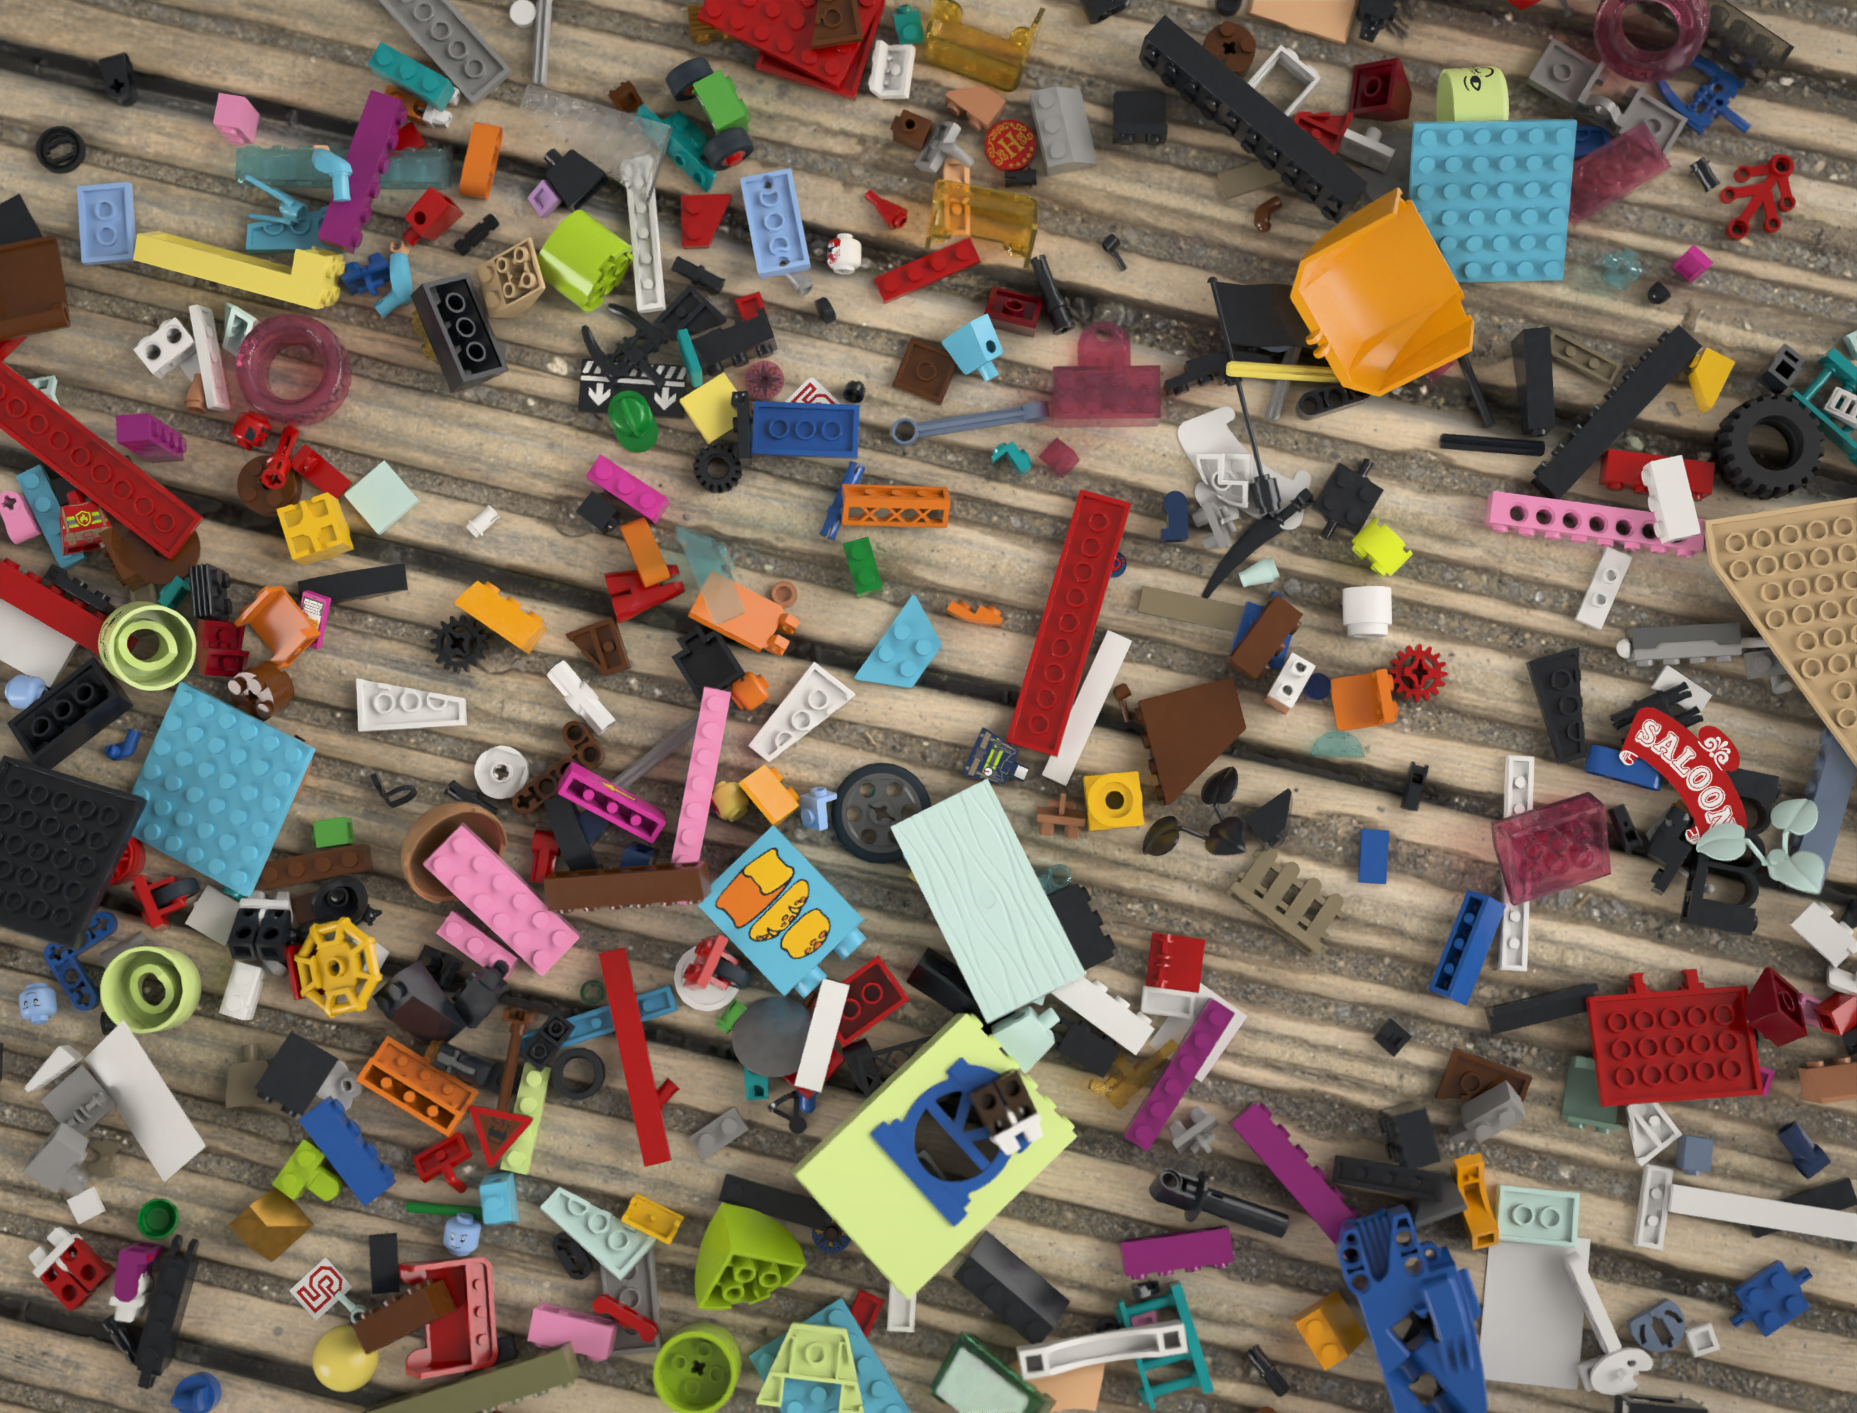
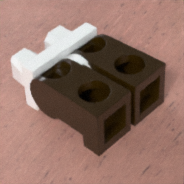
M1013 1068L991 1079V1083L985 1082L965 1093L977 1111L992 1142L998 1144L1006 1155H1010L1020 1149L1014 1137L1023 1131L1029 1143L1043 1136L1038 1123L1042 1120L1036 1111L1019 1071Z

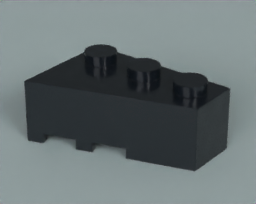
M764 307L757 310L758 316L744 321V318L741 317L735 320L736 325L723 330L719 327L691 340L704 376L708 374L710 377L719 375L724 372L725 368L733 365L735 368L742 367L748 364L750 359L755 357L764 359L774 354L773 351L778 350Z

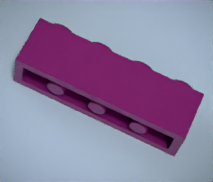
M149 413L116 416L117 443L151 463L184 461L183 453L187 450L186 440L182 437V434Z
M1227 1225L1119 1240L1123 1271L1126 1277L1131 1276V1280L1145 1279L1147 1274L1158 1272V1276L1173 1275L1174 1270L1185 1269V1272L1200 1271L1201 1266L1212 1265L1214 1269L1228 1267V1262L1234 1261L1230 1229Z

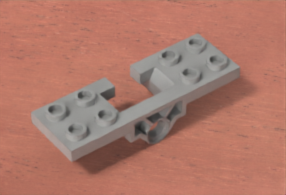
M1553 38L1525 83L1591 123L1606 129L1611 135L1660 164L1688 119L1644 93L1647 87L1643 84L1639 89L1633 85L1628 87L1621 99L1629 105L1622 114L1619 107H1616L1610 99L1599 96L1600 94L1591 95L1588 93L1594 83L1601 87L1609 76L1610 72L1604 69L1606 62L1601 60L1599 64H1596Z

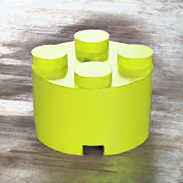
M1374 517L1352 539L1354 545L1351 550L1361 560L1366 557L1372 563L1371 570L1382 579L1386 575L1390 578L1413 553L1411 550L1406 553L1403 550L1406 544L1386 524H1383L1381 527L1378 526L1379 519Z

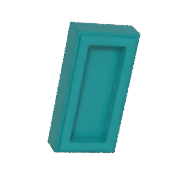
M687 328L678 330V348L691 384L694 387L702 386V369Z

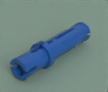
M849 462L834 502L827 509L829 514L819 533L821 536H827L831 528L827 539H836L842 523V484L859 483L863 471H865V467L861 464L857 467L854 474L857 463Z

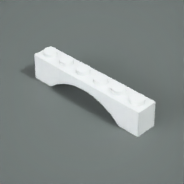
M1179 1319L1016 1347L1020 1375L1023 1380L1051 1376L1067 1370L1104 1362L1162 1357L1188 1352L1184 1325Z

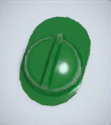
M622 391L615 395L609 403L608 416L618 441L622 447L630 452H646L653 447L658 437L657 423L648 402L641 394L635 391Z

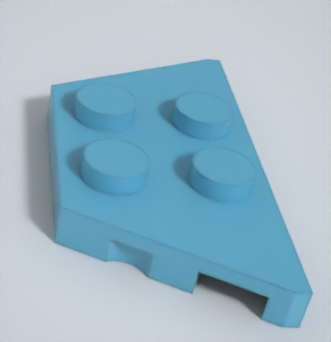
M912 595L854 679L912 689L942 647V643L915 595Z

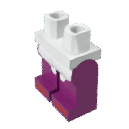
M135 1242L119 1251L114 1295L110 1299V1305L117 1306L115 1320L132 1322L135 1317L143 1316L145 1304L152 1300L154 1293L150 1291L154 1285L152 1275L153 1262L162 1257L163 1245Z

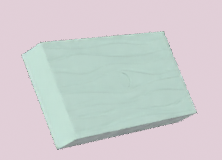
M988 779L891 826L893 834L988 1024L1086 976Z

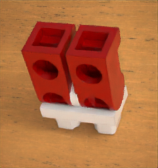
M59 1227L54 1229L47 1237L56 1247L51 1253L44 1246H39L28 1257L36 1267L33 1271L37 1278L40 1277L44 1285L70 1312L79 1309L116 1269L110 1263H105L82 1240L83 1238L78 1233L71 1235L65 1229Z

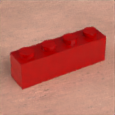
M1608 449L1602 453L1598 485L1607 486L1606 489L1610 491H1623V488L1633 489L1635 494L1647 495L1649 494L1648 487L1643 484L1641 476L1643 466L1651 461L1670 457ZM1683 459L1693 502H1700L1712 494L1715 463Z

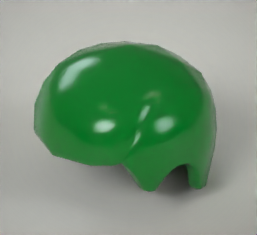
M156 1198L146 1202L137 1213V1227L143 1236L151 1240H164L171 1236L179 1226L180 1216L177 1207L164 1198Z

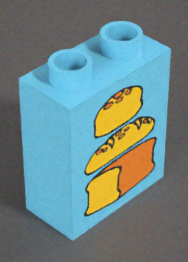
M774 825L711 884V893L702 903L697 904L784 996L795 989L803 998L807 997L822 982L823 978L827 977L818 965L832 951L844 961L867 939L857 928L865 919Z

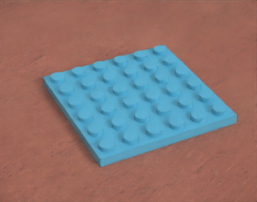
M1577 120L1413 122L1408 199L1415 205L1457 282L1563 280Z
M180 681L131 794L147 800L132 836L244 896H251L316 748L187 682Z

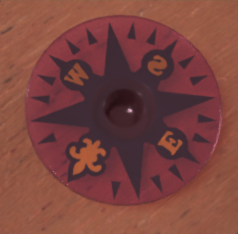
M770 361L754 363L745 374L746 389L757 399L768 400L774 398L780 393L784 385V376L781 369Z

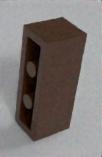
M1279 595L1271 597L1225 662L1249 680L1257 679V677L1262 678L1270 668L1268 662L1273 655L1277 657L1285 648L1284 640L1289 634L1292 636L1302 623L1299 620L1303 614Z

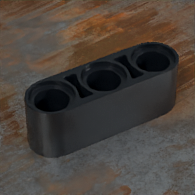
M1339 382L1303 394L1296 404L1295 411L1300 419L1305 421L1313 420L1361 405L1371 394L1365 393L1364 396H1358L1354 393L1353 389L1342 387ZM1328 394H1337L1340 398V403H1331L1328 399ZM1303 402H1312L1315 406V411H1306L1303 408Z

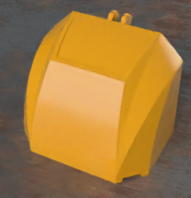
M1399 187L1352 214L1316 241L1300 261L1290 295L1291 300L1311 332L1306 337V343L1308 345L1317 343L1319 346L1314 350L1315 358L1319 359L1325 356L1342 387L1378 397L1471 352L1473 345L1474 320L1470 314L1466 316L1460 301L1465 298L1464 293L1415 205L1410 199L1404 201L1400 197L1403 193Z

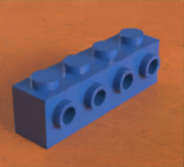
M1467 890L1428 990L1467 1006L1506 905L1490 896Z
M329 1096L298 1119V1121L365 1207L397 1182L394 1179L395 1174L388 1164H383L378 1158V1151L375 1146L370 1142H366L362 1137L359 1125L353 1120L350 1121L345 1115L343 1104L338 1099H333L332 1096Z

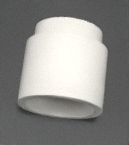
M1360 586L1343 589V626L1347 627V637L1380 638L1388 636V626L1392 625L1391 588Z

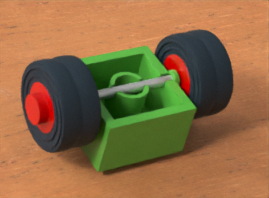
M704 57L690 59L675 67L666 77V84L671 90L673 97L677 101H687L697 97V101L716 135L703 149L712 169L722 171L740 164L751 155L754 146L747 134L749 133L747 123L751 122L747 114L749 112L742 98H738L736 87L731 77H725L721 70L714 73L709 62Z

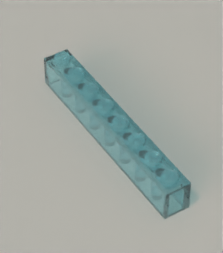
M246 145L245 148H237L235 179L243 187H257L245 179L246 175H250L269 187L333 188L332 177L314 167L312 154L315 149L313 147L298 146V149H288L282 145H273L272 148ZM328 146L332 153L344 160L346 159L349 150H340L338 147ZM411 147L402 148V151H393L391 149L388 158L390 160L388 171L386 174H382L379 182L381 189L427 190L432 186L437 190H451L452 159L446 151L440 148H429L428 151H418V149Z

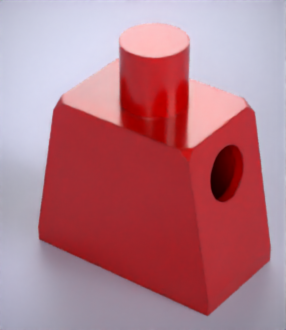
M430 186L405 215L404 218L411 226L402 234V237L413 247L422 237L433 242L460 219L464 213L446 194Z

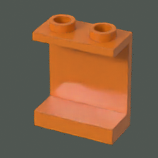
M281 585L271 588L266 586L256 594L257 599L253 603L246 605L240 611L241 616L234 624L237 627L250 624L275 656L270 661L276 663L275 667L281 670L288 668L321 633Z

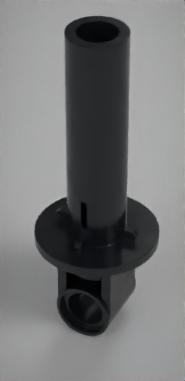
M1165 1168L1150 1184L1149 1192L1151 1197L1157 1202L1184 1210L1186 1221L1193 1222L1203 1211L1278 1238H1282L1286 1233L1289 1223V1216L1287 1214L1209 1188V1175L1205 1171H1200L1195 1177H1192L1174 1169Z

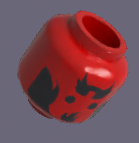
M250 409L248 413H240L231 431L232 435L238 439L236 444L250 451L253 446L262 448L272 430V426L268 423L269 418Z

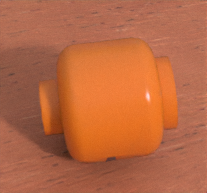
M748 671L731 683V698L741 710L745 708L748 711H753L769 698L766 689L770 685L761 673L756 676L753 672Z

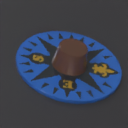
M829 1214L827 1215L823 1231L812 1228L813 1241L824 1252H840L851 1241L850 1237Z

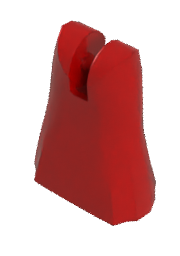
M677 564L666 565L670 579L680 575ZM637 570L604 573L619 624L686 592L682 581L664 586L662 582L645 588Z

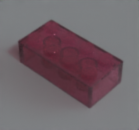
M1645 121L1573 164L1568 219L1574 228L1671 169V164Z

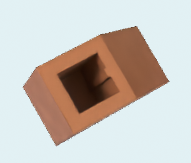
M986 86L948 91L945 95L946 107L952 114L963 116L968 120V124L976 131L982 130L986 134L1006 110V100Z

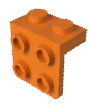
M1387 668L1375 670L1367 674L1334 678L1329 682L1337 730L1348 731L1396 722L1395 717H1398V707L1396 701H1392L1391 690H1394L1392 675L1387 673Z

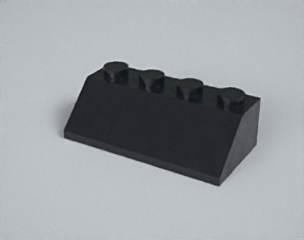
M469 273L423 283L410 295L451 393L475 387L509 371Z
M92 657L7 724L30 761L35 765L52 769L134 705L118 682Z
M987 1230L952 1272V1277L1030 1344L1043 1342L1070 1303L1069 1299Z

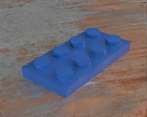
M754 401L752 455L858 459L860 405Z

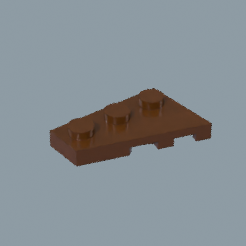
M1454 1047L1434 1097L1436 1099L1471 1100L1507 1080L1520 1096L1523 1103L1532 1076Z

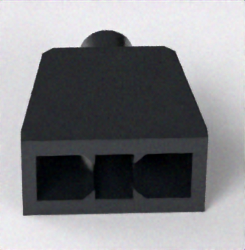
M552 148L544 156V160L551 166L546 172V176L571 213L579 210L609 181L606 173L601 168L573 149L562 156L555 148Z

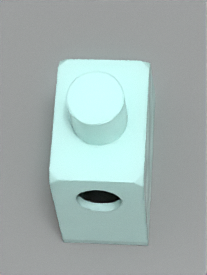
M1028 1006L995 1023L992 1026V1036L998 1040L1005 1052L1016 1060L1020 1066L1019 1068L1026 1074L1054 1044V1034L1050 1028L1057 1024L1060 1019L1052 1008L1038 1016L1032 1007Z

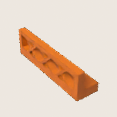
M842 484V525L947 528L951 502L947 487ZM849 507H861L865 511L859 517H848ZM880 508H887L891 512L885 518L877 517L874 514ZM906 509H914L917 512L912 518H904L901 515ZM933 509L942 510L941 519H930L926 514Z

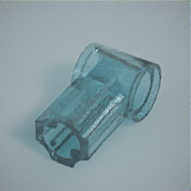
M1056 864L1036 874L1046 895L1060 889H1066L1070 886L1073 879L1072 872L1063 864ZM1059 869L1065 870L1068 874V878L1063 884H1056L1053 881V874Z

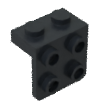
M1116 91L1113 96V143L1121 145L1146 144L1149 146L1165 144L1168 135V124H1165V93L1153 91Z

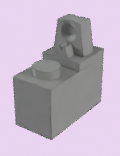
M62 1122L31 1154L22 1172L54 1193L60 1187L79 1195L86 1187L89 1179L81 1174L75 1165L79 1166L87 1155L85 1148L89 1139Z

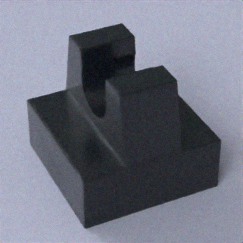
M1390 1018L1372 1039L1392 1057H1395L1412 1036Z

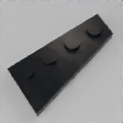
M1579 647L1526 662L1558 765L1586 757L1584 722L1582 721L1583 698L1581 697Z

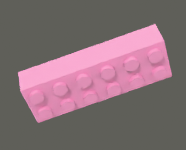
M464 822L423 863L437 879L540 976H543L580 938V932L556 910L548 911L547 901Z

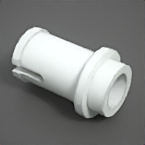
M488 505L472 521L469 519V524L465 527L477 538L479 535L483 536V532L500 516Z

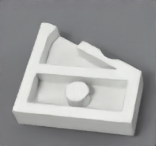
M1658 1103L1624 1106L1635 1160L1639 1166L1646 1164L1683 1135Z

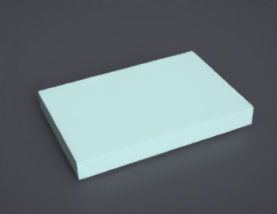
M1496 1184L1494 1218L1499 1227V1240L1576 1248L1580 1193Z

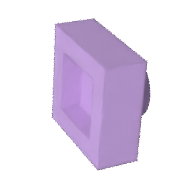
M542 180L527 197L541 218H548L563 201L549 180Z

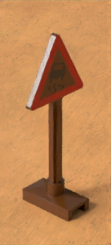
M515 1004L504 1009L502 1020L511 1022L509 1031L511 1038L497 1108L492 1109L477 1105L469 1106V1111L489 1168H492L534 1120L532 1116L509 1112L508 1107L523 1035H526L527 1025L538 1020L540 1009H533L527 1012L518 1010L519 1005Z

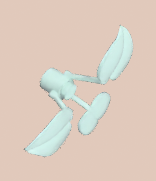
M1787 800L1774 807L1770 816L1771 822L1776 828L1785 830L1783 832L1782 849L1772 850L1767 855V858L1762 855L1750 839L1744 838V828L1733 823H1723L1710 828L1697 843V852L1704 853L1711 858L1721 861H1731L1740 857L1745 852L1746 844L1761 860L1762 866H1768L1769 876L1773 880L1781 881L1801 891L1815 894L1820 893L1824 874L1822 859L1818 855L1806 851L1797 852L1790 857L1787 851L1790 831L1796 835H1805L1817 823L1818 810L1812 800Z

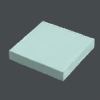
M386 461L381 462L344 494L378 535H381L420 502Z

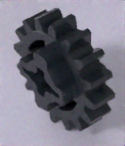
M464 615L460 616L459 621L454 616H450L449 624L441 621L440 623L443 627L441 631L438 629L433 630L438 635L437 639H430V642L436 645V648H433L431 653L439 654L435 661L438 664L445 662L443 668L447 671L453 666V671L459 674L461 668L469 673L470 665L479 668L477 660L479 658L486 660L487 658L482 654L483 650H490V647L484 644V641L488 640L489 636L486 634L481 635L485 628L482 625L475 627L476 620L473 618L467 623ZM465 627V628H468L469 630H468V631L466 630V631H464L463 633H460V632H457V631L455 630V628ZM447 637V644L443 648L444 639ZM454 637L463 641V649L466 652L456 648L458 644L456 643L457 640ZM477 641L476 650L473 652V644ZM462 656L465 661L455 662L450 659Z

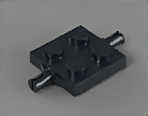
M1364 458L1358 471L1351 470L1340 462L1337 463L1310 509L1322 515L1327 522L1320 533V536L1322 538L1325 537V540H1330L1336 528L1344 529L1356 536L1383 493L1384 489L1372 483L1367 477L1374 465L1369 459Z

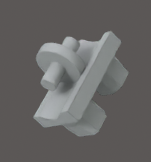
M1214 501L1202 504L1203 508L1193 513L1192 518L1197 527L1208 523L1211 526L1213 532L1202 537L1205 549L1210 550L1219 547L1222 549L1233 545L1225 525L1229 534L1237 531L1233 521L1239 519L1238 513L1230 515L1227 506L1219 509V513Z
M1198 1105L1188 1114L1195 1123L1193 1127L1186 1130L1179 1120L1168 1128L1174 1140L1172 1143L1179 1153L1191 1146L1190 1149L1194 1154L1202 1148L1207 1154L1212 1151L1208 1144L1216 1139V1137L1210 1131L1219 1124L1212 1113L1208 1114L1207 1111Z

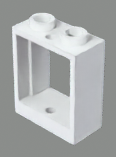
M1280 45L1250 79L1248 84L1256 89L1278 63L1307 86L1284 112L1290 118L1317 88L1321 77L1318 76L1319 74L1314 67L1302 63L1292 49H1286Z

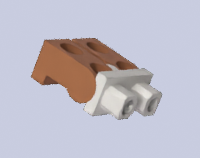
M1292 652L1286 658L1276 676V680L1273 681L1262 702L1286 715L1295 704L1316 666Z

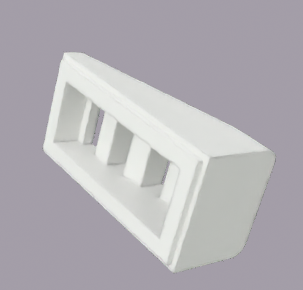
M1835 387L1822 411L1857 430V395ZM1842 398L1844 401L1838 410L1835 406L1839 399ZM1851 403V404H1853L1854 406H1853L1852 410L1850 411V413L1847 414V413H1845V411L1847 410L1849 404Z
M70 1045L58 1046L26 1084L25 1090L32 1092L43 1088L80 1062L84 1057Z

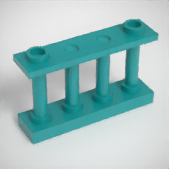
M1832 348L1817 361L1822 365L1823 370L1803 393L1800 394L1794 391L1785 397V401L1794 398L1799 401V407L1807 406L1812 411L1809 416L1812 419L1817 418L1820 423L1817 429L1823 432L1830 441L1847 454L1850 462L1857 466V443L1849 437L1856 429L1847 424L1840 429L1830 420L1831 415L1824 411L1820 412L1809 402L1831 376H1835L1843 383V390L1857 395V367L1835 348ZM1839 399L1835 406L1836 409L1842 405L1844 399Z
M1179 1280L1169 1283L1170 1291L1166 1292L1167 1295L1125 1307L1121 1297L1117 1299L1118 1307L1114 1308L1118 1323H1124L1125 1328L1131 1327L1130 1317L1169 1305L1171 1308L1176 1307L1179 1317L1174 1318V1320L1179 1319L1184 1325L1188 1352L1151 1357L1145 1360L1135 1358L1143 1387L1138 1388L1143 1404L1148 1403L1151 1410L1156 1409L1153 1398L1191 1386H1195V1388L1200 1387L1203 1394L1214 1391L1183 1287ZM1184 1359L1187 1361L1192 1360L1195 1371H1191V1375L1152 1387L1149 1386L1145 1371Z

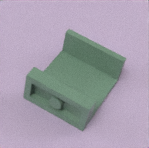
M1570 1055L1560 1120L1568 1121L1567 1127L1584 1130L1586 1124L1595 1126V1132L1610 1135L1612 1129L1621 1131V1125L1616 1124L1618 1106L1600 1107L1594 1059Z

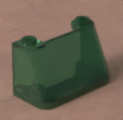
M963 1330L955 1338L930 1385V1388L933 1390L931 1395L942 1404L947 1402L959 1413H1049L1057 1403L1047 1393H1041L1036 1389L1035 1385L1023 1380L1020 1375L990 1352L987 1346L981 1345L983 1341L978 1336Z

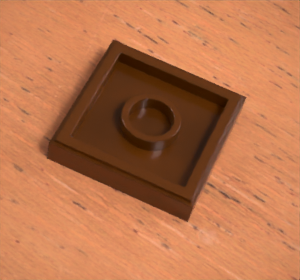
M911 337L892 387L941 406L957 364L948 351Z

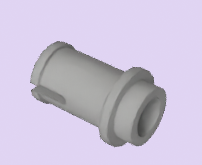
M801 271L782 275L795 288L796 294L805 296L814 286L811 283L812 279L806 277Z

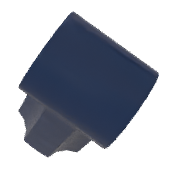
M1797 1121L1784 1125L1776 1133V1136L1794 1158L1792 1159L1794 1166L1806 1179H1810L1831 1163L1827 1154L1811 1141Z

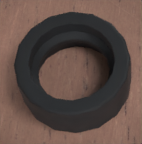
M574 1048L561 1054L555 1061L552 1069V1081L556 1090L564 1097L572 1100H584L596 1094L605 1080V1066L601 1057L594 1051L586 1048ZM574 1058L586 1059L594 1068L595 1077L593 1082L583 1090L570 1088L563 1078L565 1065Z

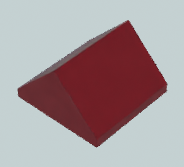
M992 286L984 315L988 314L995 329L1034 338L1043 298Z

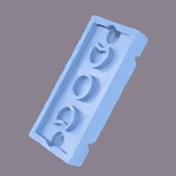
M791 168L740 178L759 277L763 280L768 277L781 276L793 272L809 271L808 268H811ZM771 184L772 186L771 188L766 189L765 185ZM781 263L787 264L786 266H780Z

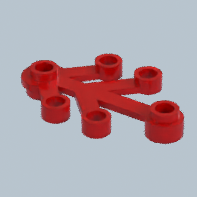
M1776 154L1768 160L1767 164L1752 167L1742 165L1735 170L1733 176L1738 183H1745L1751 177L1768 176L1763 183L1737 188L1727 186L1720 192L1719 199L1724 204H1730L1738 198L1753 196L1739 218H1734L1727 224L1725 232L1729 239L1739 241L1749 233L1750 226L1748 222L1762 203L1766 220L1763 222L1764 231L1772 234L1780 229L1781 220L1777 217L1772 188L1777 182L1781 195L1777 202L1778 209L1783 213L1791 211L1796 205V200L1792 196L1788 179L1794 169L1793 161L1789 156ZM1776 164L1782 166V168H1783V171H1782V172H1779V171L1776 169V167H1775ZM1739 171H1744L1746 178H1742L1739 175ZM1726 191L1732 194V199L1725 197ZM1783 200L1789 201L1790 207H1785ZM1773 221L1776 228H1771L1768 222ZM1732 227L1739 229V235L1733 233Z

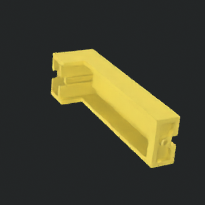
M161 231L137 234L133 257L135 261L313 309L332 306L338 301L340 296V287H338L339 277H341L345 269L343 253L317 246H312L311 250L295 249L293 265L291 267Z

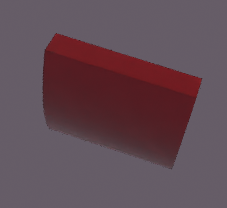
M197 620L196 651L198 666L202 675L235 677L246 670L249 651L242 650L245 625L237 627L232 621Z

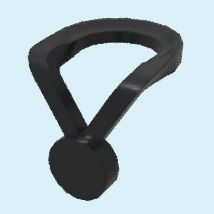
M376 772L370 775L374 786L379 791V795L391 808L401 806L411 801L417 795V790L413 785H402L386 793L379 775ZM410 790V792L402 798H399L392 802L389 799V797L398 792Z
M796 1091L780 1097L767 1107L770 1112L789 1120V1128L793 1133L801 1134L806 1130V1120L798 1116L799 1095H796ZM794 1099L793 1117L776 1109L783 1102Z

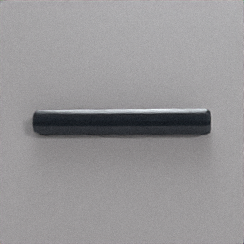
M1446 433L1440 435L1439 447L1441 449L1542 456L1545 452V442Z

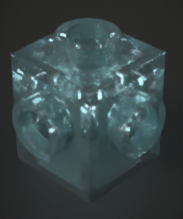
M1616 247L1613 253L1608 252L1601 265L1605 267L1600 275L1601 280L1626 291L1630 282H1636L1643 270L1640 267L1641 260L1637 258L1639 253L1628 247H1624L1623 250ZM1620 265H1626L1624 269H1618Z

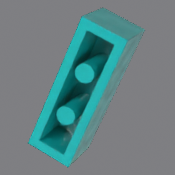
M380 42L368 62V66L374 75L440 112L444 111L456 91L449 79L383 42Z

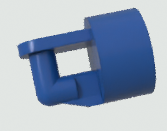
M208 1372L193 1373L177 1385L174 1395L170 1400V1405L173 1408H177L180 1413H208L218 1405L221 1399V1385L218 1379Z

